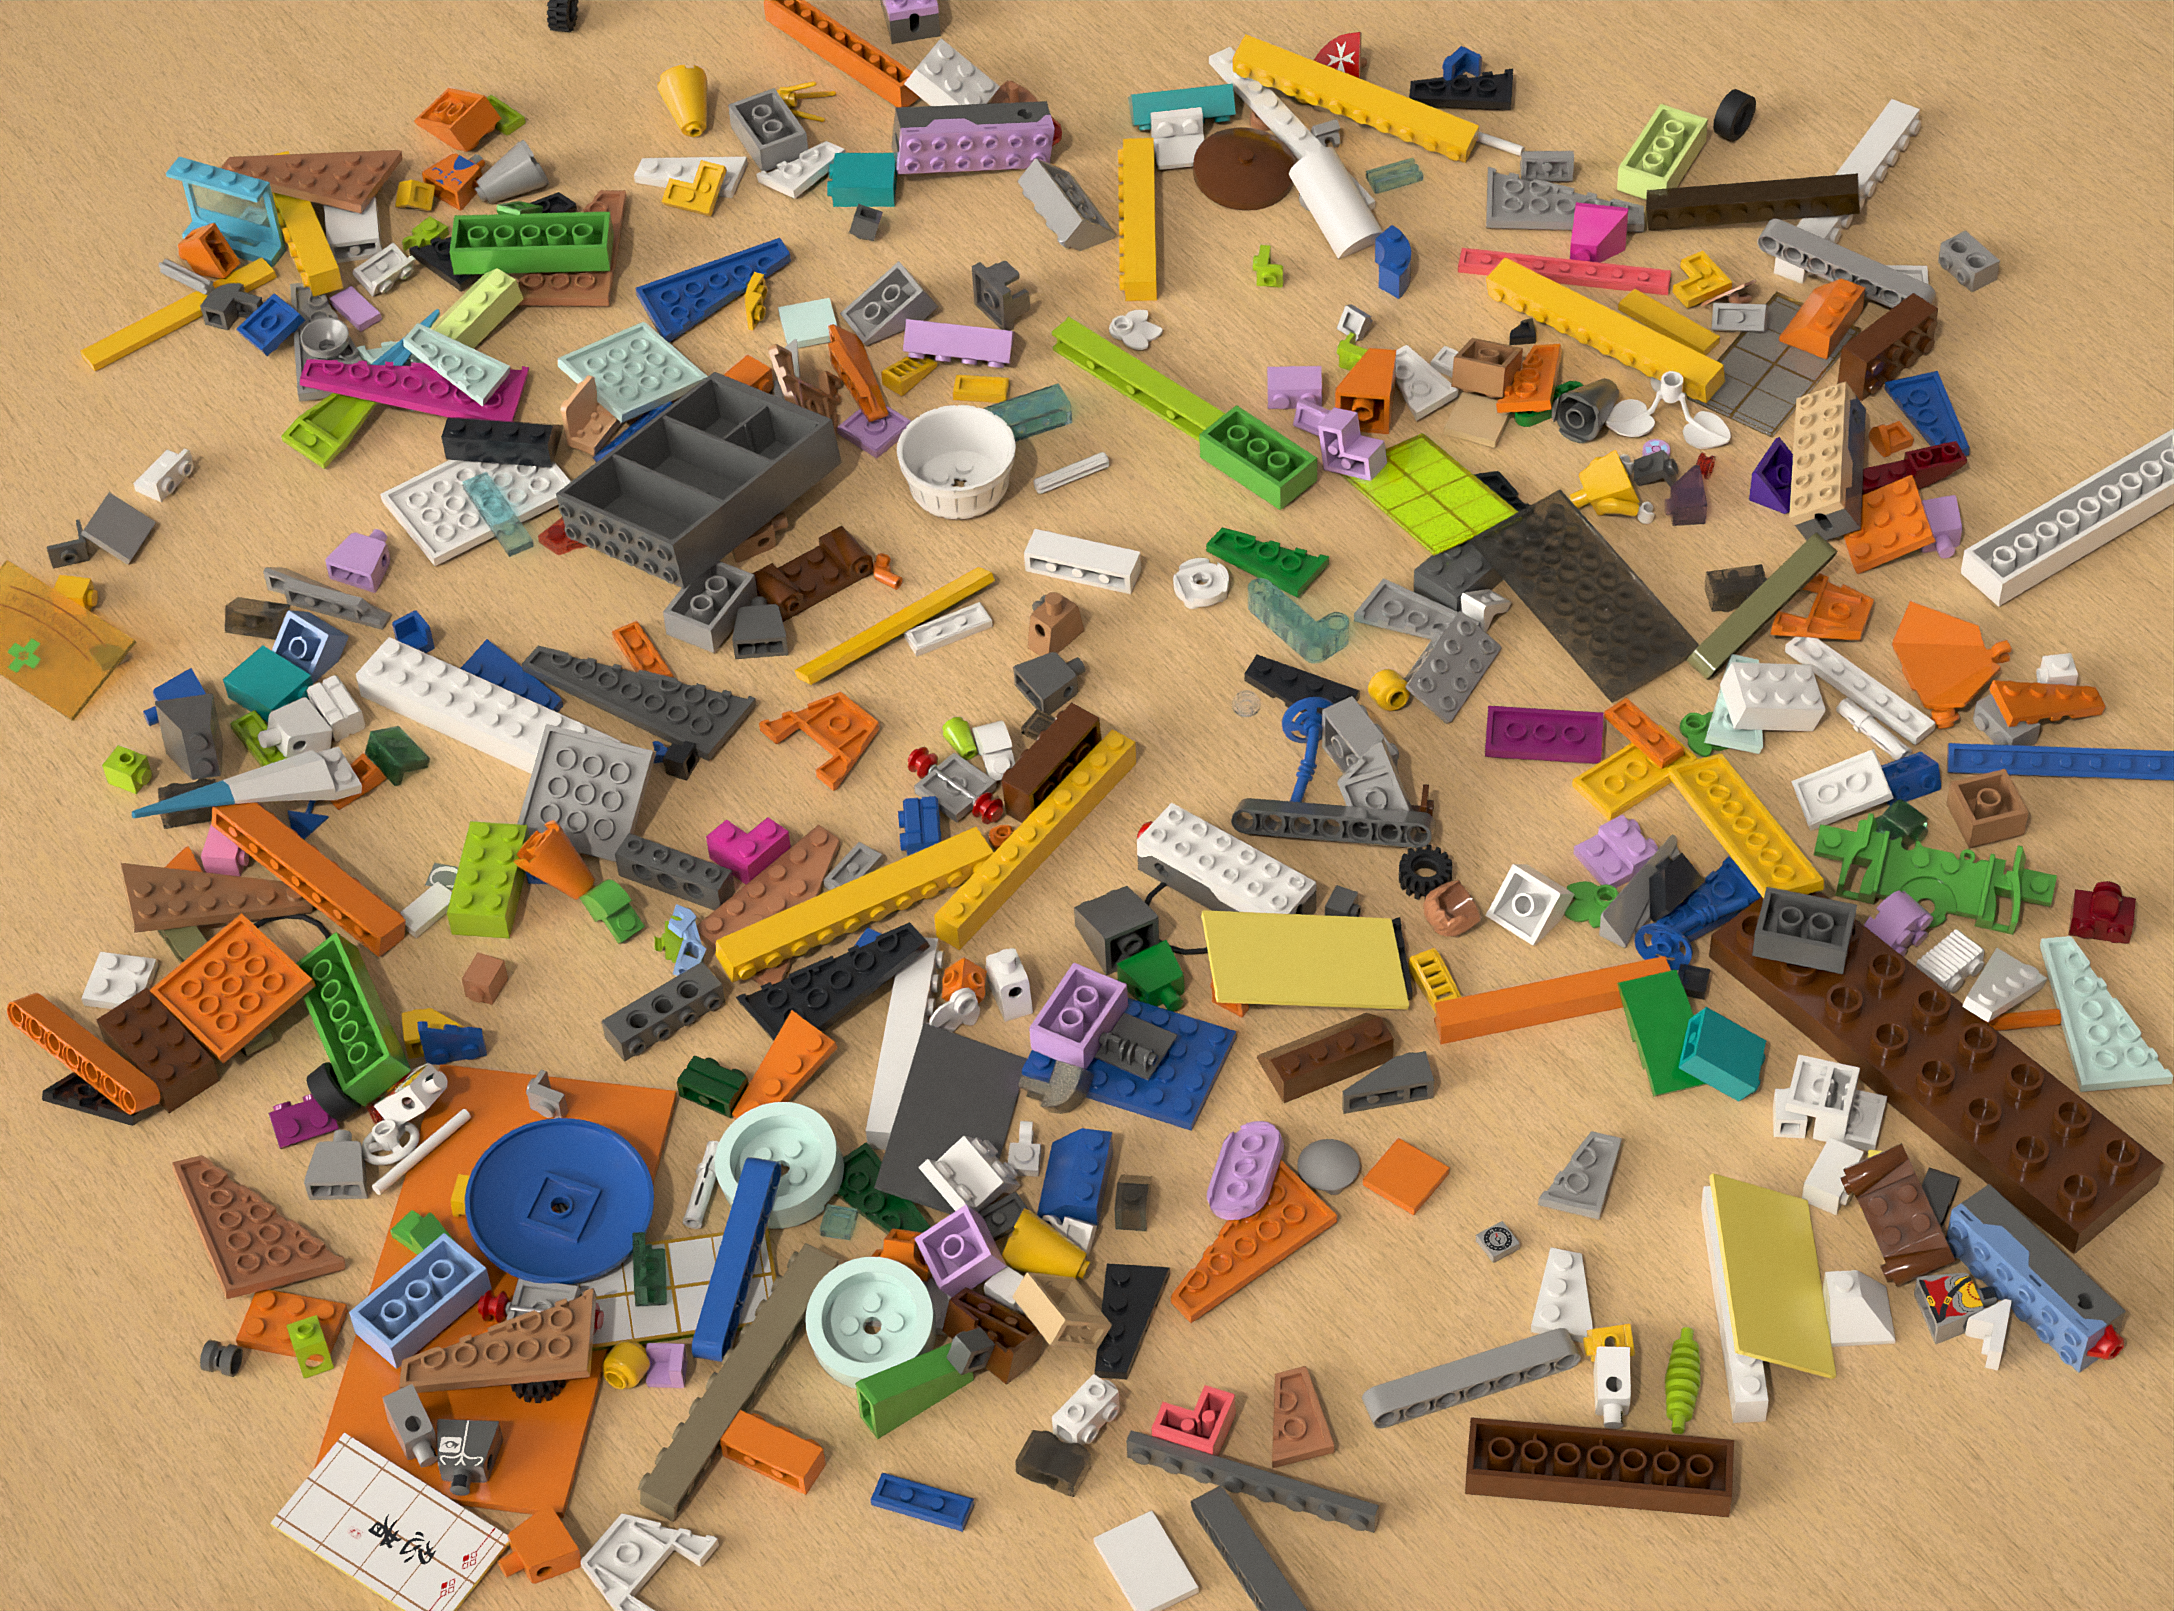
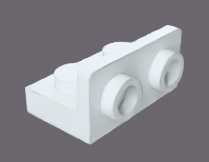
M167 449L133 483L135 490L162 502L195 468L190 451L183 449L177 454Z

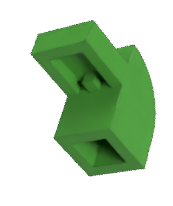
M611 879L601 882L579 897L594 921L597 922L602 919L618 944L645 927L629 903L632 899L619 884Z

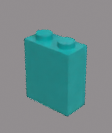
M835 153L834 163L829 164V178L832 181L827 182V195L832 197L833 207H857L858 204L867 207H895L898 172L894 154Z
M264 645L223 679L228 698L250 712L255 710L262 720L267 723L269 714L272 711L304 697L309 700L307 689L313 685L310 674Z
M1705 1007L1688 1021L1678 1068L1739 1102L1747 1095L1755 1093L1760 1085L1759 1074L1761 1066L1765 1061L1764 1050L1766 1040Z

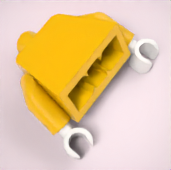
M1616 450L1604 457H1595L1587 468L1579 473V478L1584 488L1569 495L1576 510L1591 503L1596 514L1600 516L1604 514H1623L1635 517L1638 514L1637 518L1643 524L1652 523L1655 516L1652 512L1653 505L1650 502H1644L1641 506L1638 505L1640 500L1629 477L1633 473L1635 464L1630 462V457L1627 454H1622L1619 457Z

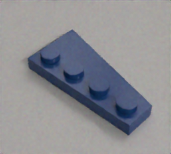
M1938 371L1885 382V391L1930 446L1957 441L1964 455H1969L1970 447Z
M488 639L483 642L460 668L557 713L563 707L562 699L534 676L524 672L518 663Z
M1729 856L1722 862V866L1716 872L1712 871L1705 877L1704 883L1695 889L1671 913L1662 917L1656 923L1673 926L1693 915L1696 909L1702 910V907L1706 906L1708 908V905L1711 904L1717 906L1743 896L1747 898L1750 906L1762 896ZM1745 909L1719 917L1717 922L1712 921L1711 924L1706 923L1705 926H1700L1699 924L1683 933V935L1689 942H1692L1729 922Z

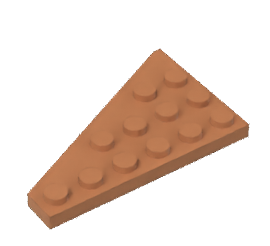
M402 151L236 156L229 157L221 168L270 182L271 191L274 193L361 214L403 158Z
M600 190L593 201L583 209L584 212L611 213L614 238L610 271L527 273L519 280V289L523 300L518 305L609 306L627 201L626 190Z
M817 825L697 925L700 940L716 951L717 939L820 895L827 873H830L832 861L839 851L840 840L822 826ZM795 956L783 960L776 967H767L760 970L751 978L761 986L769 982L772 985L784 979L785 974H788L791 967L790 962Z

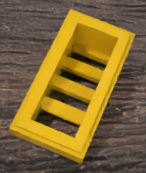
M907 356L881 372L882 385L900 396H904L937 367V362L924 356V359Z
M1431 948L1409 958V972L1435 1013V1002L1461 997L1436 948ZM1434 973L1437 974L1432 977L1426 978L1427 976L1432 975ZM1441 983L1444 984V985L1439 986V987L1434 988V989L1431 988V987H1434V986L1439 985V984H1441ZM1448 992L1450 994L1449 996H1446L1439 1000L1437 999V996L1443 995Z

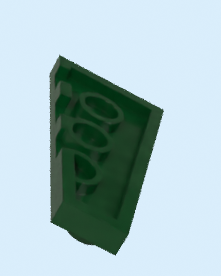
M867 1142L843 1157V1179L837 1194H835L838 1198L887 1235L893 1228L921 1233L931 1228L912 1201L874 1189L882 1161Z

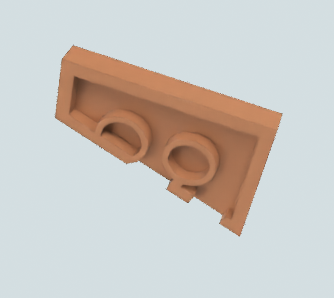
M1306 1366L1275 1373L1272 1468L1334 1453V1443Z

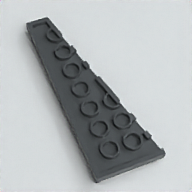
M539 645L522 663L524 672L661 739L678 745H683L684 741L695 743L698 756L707 761H710L756 706V699L752 696L746 699L733 696L731 691L723 690L722 693L706 689V685L698 683L696 685H687L678 681L677 678L639 670L637 673L624 670L622 665L614 664L612 667L599 664L597 659L589 657L587 659H578L569 655L568 652Z

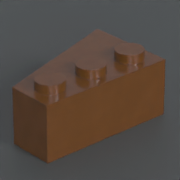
M967 1287L949 1299L942 1331L953 1340L962 1331L967 1332L981 1328L995 1344L985 1368L1004 1384L1010 1383L1039 1359L1044 1337L1030 1319Z

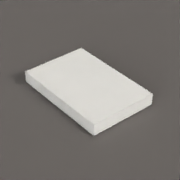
M1874 749L1791 781L1810 831L1819 828L1820 824L1827 825L1894 799Z
M1149 1511L1094 1537L1096 1548L1134 1611H1162L1199 1593L1196 1582L1153 1511Z

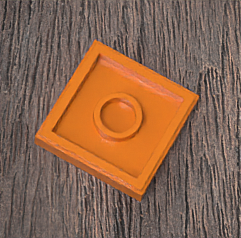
M1398 1138L1363 1178V1186L1415 1215L1449 1175L1450 1167Z

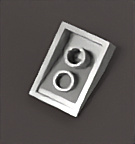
M898 261L840 314L867 346L905 330L906 319L923 321L938 306L914 276Z

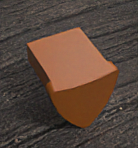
M1900 421L1887 426L1885 424L1878 425L1869 432L1870 442L1883 457H1888L1892 453L1913 446V436Z

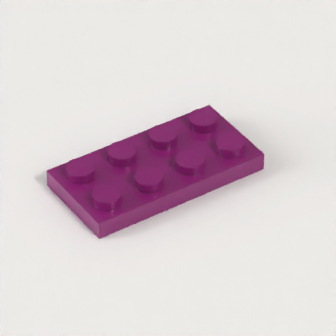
M1488 706L1485 757L1598 764L1601 762L1604 713Z

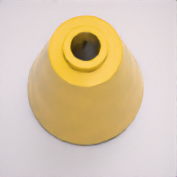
M678 65L661 74V80L657 82L658 91L681 132L689 137H697L706 130L707 76L705 71L699 66L693 65V69L686 68V65Z
M1024 1208L1014 1226L1015 1229L1012 1236L1009 1237L1002 1253L1006 1265L1013 1270L1074 1277L1075 1280L1077 1277L1083 1279L1090 1265V1261L1085 1260L1087 1253L1034 1212Z

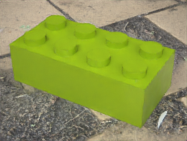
M470 821L447 909V917L452 935L510 939L526 871L519 868L514 863V860L520 859L516 854L530 838L528 825Z

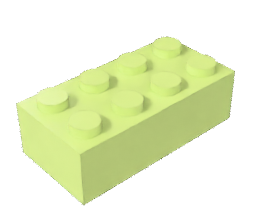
M1660 104L1620 164L1617 190L1646 200L1647 190L1677 188L1706 143L1708 119Z

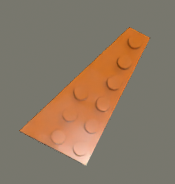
M1280 1160L1269 1197L1263 1207L1246 1218L1228 1220L1214 1243L1211 1246L1209 1245L1203 1252V1257L1196 1267L1190 1269L1172 1293L1171 1303L1190 1323L1194 1322L1337 1222V1215Z

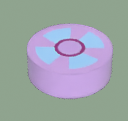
M1649 440L1643 445L1642 457L1664 450L1670 457V446L1663 440Z

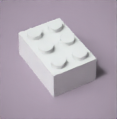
M941 38L904 83L930 106L987 104L1000 88L998 84Z
M1732 662L1720 683L1734 729L1814 731L1826 710L1811 665Z

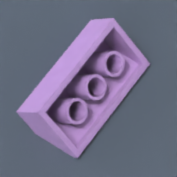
M906 319L903 351L909 352L908 357L924 359L925 354L935 355V360L951 362V357L962 358L961 363L977 365L978 360L988 361V366L1004 368V363H1010L1015 331Z

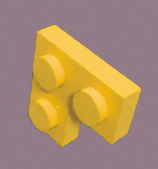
M701 160L693 184L669 178L661 202L666 206L711 217L727 168L723 165Z
M1702 250L1681 259L1680 268L1690 278L1674 284L1672 293L1686 308H1690L1731 290L1732 281Z

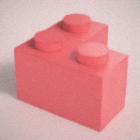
M1204 1385L1194 1411L1162 1402L1151 1428L1152 1437L1218 1456L1236 1415L1235 1394Z

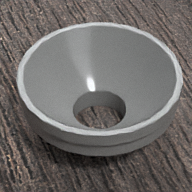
M320 318L308 323L303 328L300 340L304 350L309 355L321 359L334 358L347 347L349 331L346 324L338 319ZM326 344L334 345L332 349L320 350Z

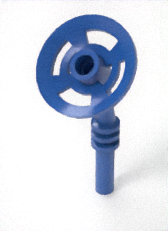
M1308 697L1301 699L1291 705L1282 718V729L1286 737L1297 743H1307L1304 760L1300 761L1301 765L1296 773L1298 778L1290 799L1292 802H1302L1308 782L1313 779L1311 775L1315 774L1313 769L1317 768L1315 764L1319 740L1322 739V714L1316 712L1317 707L1325 709L1334 705L1326 698ZM1304 709L1307 710V711L1301 713V714L1296 718L1295 722L1292 721L1293 718H1294L1299 712H1301V711L1304 710ZM1297 730H1298V731L1300 732V734H1302V735H1304V736H1306V737H1305V738L1297 737V736H1295L1291 731H1297Z
M1743 896L1717 906L1711 904L1708 905V908L1705 906L1702 907V910L1696 909L1693 915L1673 926L1660 923L1644 925L1635 935V947L1644 960L1659 957L1656 954L1667 958L1674 957L1675 960L1667 959L1670 970H1679L1680 964L1688 965L1693 956L1692 946L1683 933L1699 924L1700 926H1705L1706 923L1717 922L1719 917L1747 908L1749 906L1748 900ZM1645 933L1652 935V945L1648 947L1644 940ZM1680 941L1685 945V955L1679 950L1681 947Z

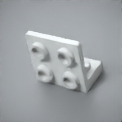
M1201 107L1151 113V137L1154 138V152L1159 170L1193 166L1195 152L1204 141Z

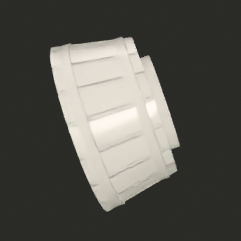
M969 405L944 406L927 411L920 415V417L915 418L901 433L898 440L899 443L897 444L899 465L909 484L911 495L924 510L946 519H968L988 512L989 509L994 508L1003 498L1009 485V475L1014 463L1016 445L1012 430L996 414L994 415L986 409ZM954 480H965L964 487H953L952 485L955 484Z

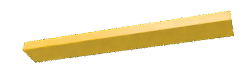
M261 257L230 273L225 279L220 278L214 281L213 286L217 288L229 283L244 284L245 292L248 293L275 279L276 274L271 266ZM195 291L80 350L82 358L94 371H97L202 317L200 305L208 295Z
M981 567L971 570L795 669L797 678L810 685L818 682L995 581L992 572Z

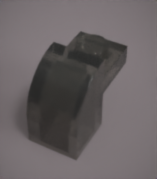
M1056 1060L1048 1083L1021 1075L1018 1087L1027 1092V1098L1041 1102L1040 1106L1051 1113L1063 1114L1076 1109L1085 1100L1094 1074L1084 1068Z

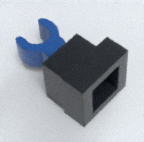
M659 741L653 742L654 751H656L653 764L662 762L664 763L666 774L687 781L699 762L696 744L689 741H684L683 745L672 743L668 749Z

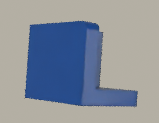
M417 610L392 622L397 641L424 653L435 649L430 626Z

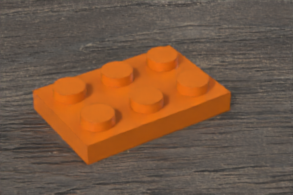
M268 1289L255 1292L236 1337L237 1345L243 1348L296 1357L286 1325L317 1315L331 1355L348 1312L347 1305ZM315 1354L310 1356L308 1360L323 1362L324 1357Z

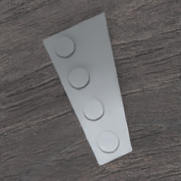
M1383 578L1354 613V621L1433 640L1447 628L1458 612ZM1470 618L1475 624H1477L1480 627L1479 621Z

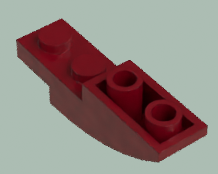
M1957 441L1905 452L1904 460L1863 468L1862 495L1910 475H1913L1918 489L1924 488L1945 478L1967 464V458Z

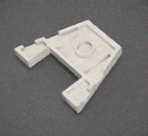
M621 1513L580 1562L583 1570L614 1611H655L634 1598V1596L673 1551H676L701 1567L718 1548L719 1541L714 1536L706 1535V1537L692 1534V1531L679 1528V1530L662 1527L659 1522Z

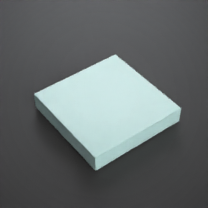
M830 298L778 307L787 345L794 339H797L798 348L830 342L828 326L832 324L837 326Z

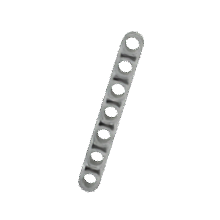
M1780 219L1770 220L1757 240L1759 248L1765 253L1831 282L1842 278L1866 288L1865 297L1891 308H1894L1912 293L1920 296L1930 304H1932L1936 297L1935 290L1929 284Z
M1558 1328L1374 1386L1363 1394L1362 1400L1374 1427L1386 1428L1569 1370L1580 1362L1581 1357L1568 1330Z

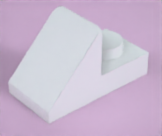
M1490 589L1465 592L1461 596L1462 612L1466 616L1479 621L1480 628L1487 632L1493 616L1497 613L1508 612L1512 603Z
M2004 1299L1968 1318L1965 1335L1984 1340L1981 1354L1987 1355L1985 1368L1994 1370L1999 1368L2012 1300Z

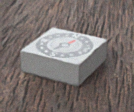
M1503 1221L1476 1234V1242L1493 1263L1520 1249L1519 1241Z

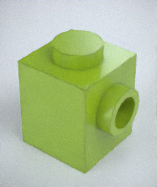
M119 745L102 765L108 784L137 794L143 785L149 782L152 775L146 755Z

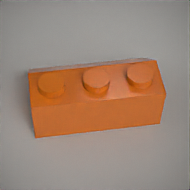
M1842 278L1815 288L1779 336V341L1827 360L1863 311L1866 288Z

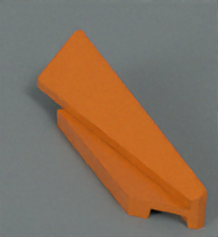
M834 324L829 325L831 343L828 344L832 367L869 422L888 416V410L861 339L856 334Z

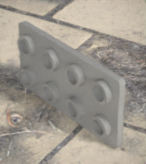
M1459 611L1447 628L1429 642L1404 678L1408 682L1406 689L1444 723L1448 724L1494 660L1501 646L1468 616Z

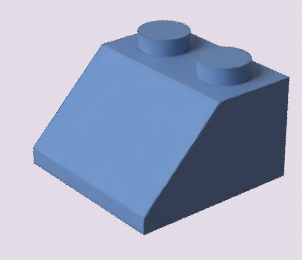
M288 610L272 651L310 674L314 684L339 661L349 636L310 612Z

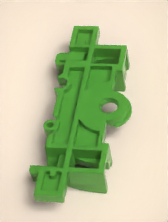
M1872 813L1868 814L1867 820L1859 821L1857 832L1820 824L1813 855L1842 861L1835 896L1874 904L1875 897L1886 899L1892 893L1900 890L1901 892L1905 891L1916 902L1922 899L1931 900L1935 909L1931 913L1933 921L1927 928H1934L1942 924L1946 920V913L1976 919L1975 927L2013 935L2018 922L2021 901L2048 907L2052 903L2057 875L2024 869L2026 855L2023 846H2017L2012 871L2007 870V873L2003 874L2006 860L1995 858V854L1992 853L1989 861L1982 859L1974 863L1975 853L1970 849L1963 850L1959 859L1956 858L1954 853L1923 847L1918 840L1915 843L1914 849L1905 850L1901 846L1902 837L1891 840L1888 839L1890 831L1885 830V834L1876 832L1877 822ZM1852 864L1868 867L1859 893L1843 890L1846 876ZM1995 895L2011 898L2012 912L2009 926L1993 923L1996 910Z

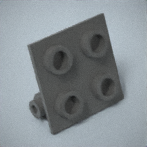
M1123 1013L1111 1032L1108 1034L1103 1032L1101 1034L1099 1044H1102V1046L1096 1053L1095 1058L1149 1081L1176 1040L1177 1034Z

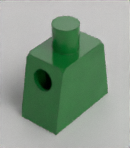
M1167 940L1117 963L1118 981L1127 984V992L1137 1001L1156 1007L1164 1004L1168 1011L1173 1012L1182 1007L1183 1000L1180 996L1185 992L1184 975Z

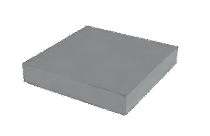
M109 492L81 535L128 565L156 522Z

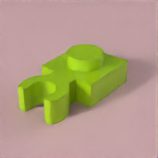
M429 216L412 229L413 236H408L402 240L403 249L406 251L416 245L422 248L430 245V240L437 237L443 240L449 235L448 227Z

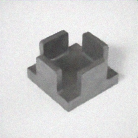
M1006 260L995 263L988 268L979 262L972 266L974 304L1001 330L1011 331L1014 329L1013 320L1030 310L1029 292L1023 289L1014 295L1011 294V290L1007 285L1018 280L1020 273Z

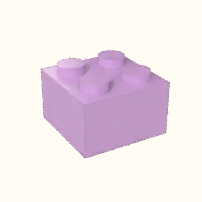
M967 1204L914 1238L938 1288L951 1298L965 1287L973 1289L1007 1266L983 1217Z

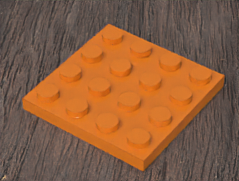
M241 913L149 991L224 1064L314 988L316 984L308 974Z

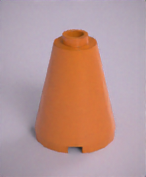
M552 820L544 824L548 828L543 833L537 830L523 844L516 854L520 859L514 860V863L524 871L577 900L595 887L593 885L595 877L560 824Z

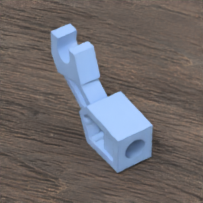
M676 904L672 916L680 917L682 920L676 921L671 918L668 929L684 939L673 971V975L678 976L703 962L706 948L700 940L695 923L696 915L690 909ZM686 952H690V953H691L692 955H694L696 958L691 957V956H688V955H685V954H686Z

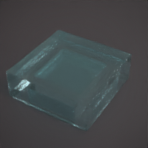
M827 1204L819 1229L820 1236L851 1240L858 1217L857 1209Z

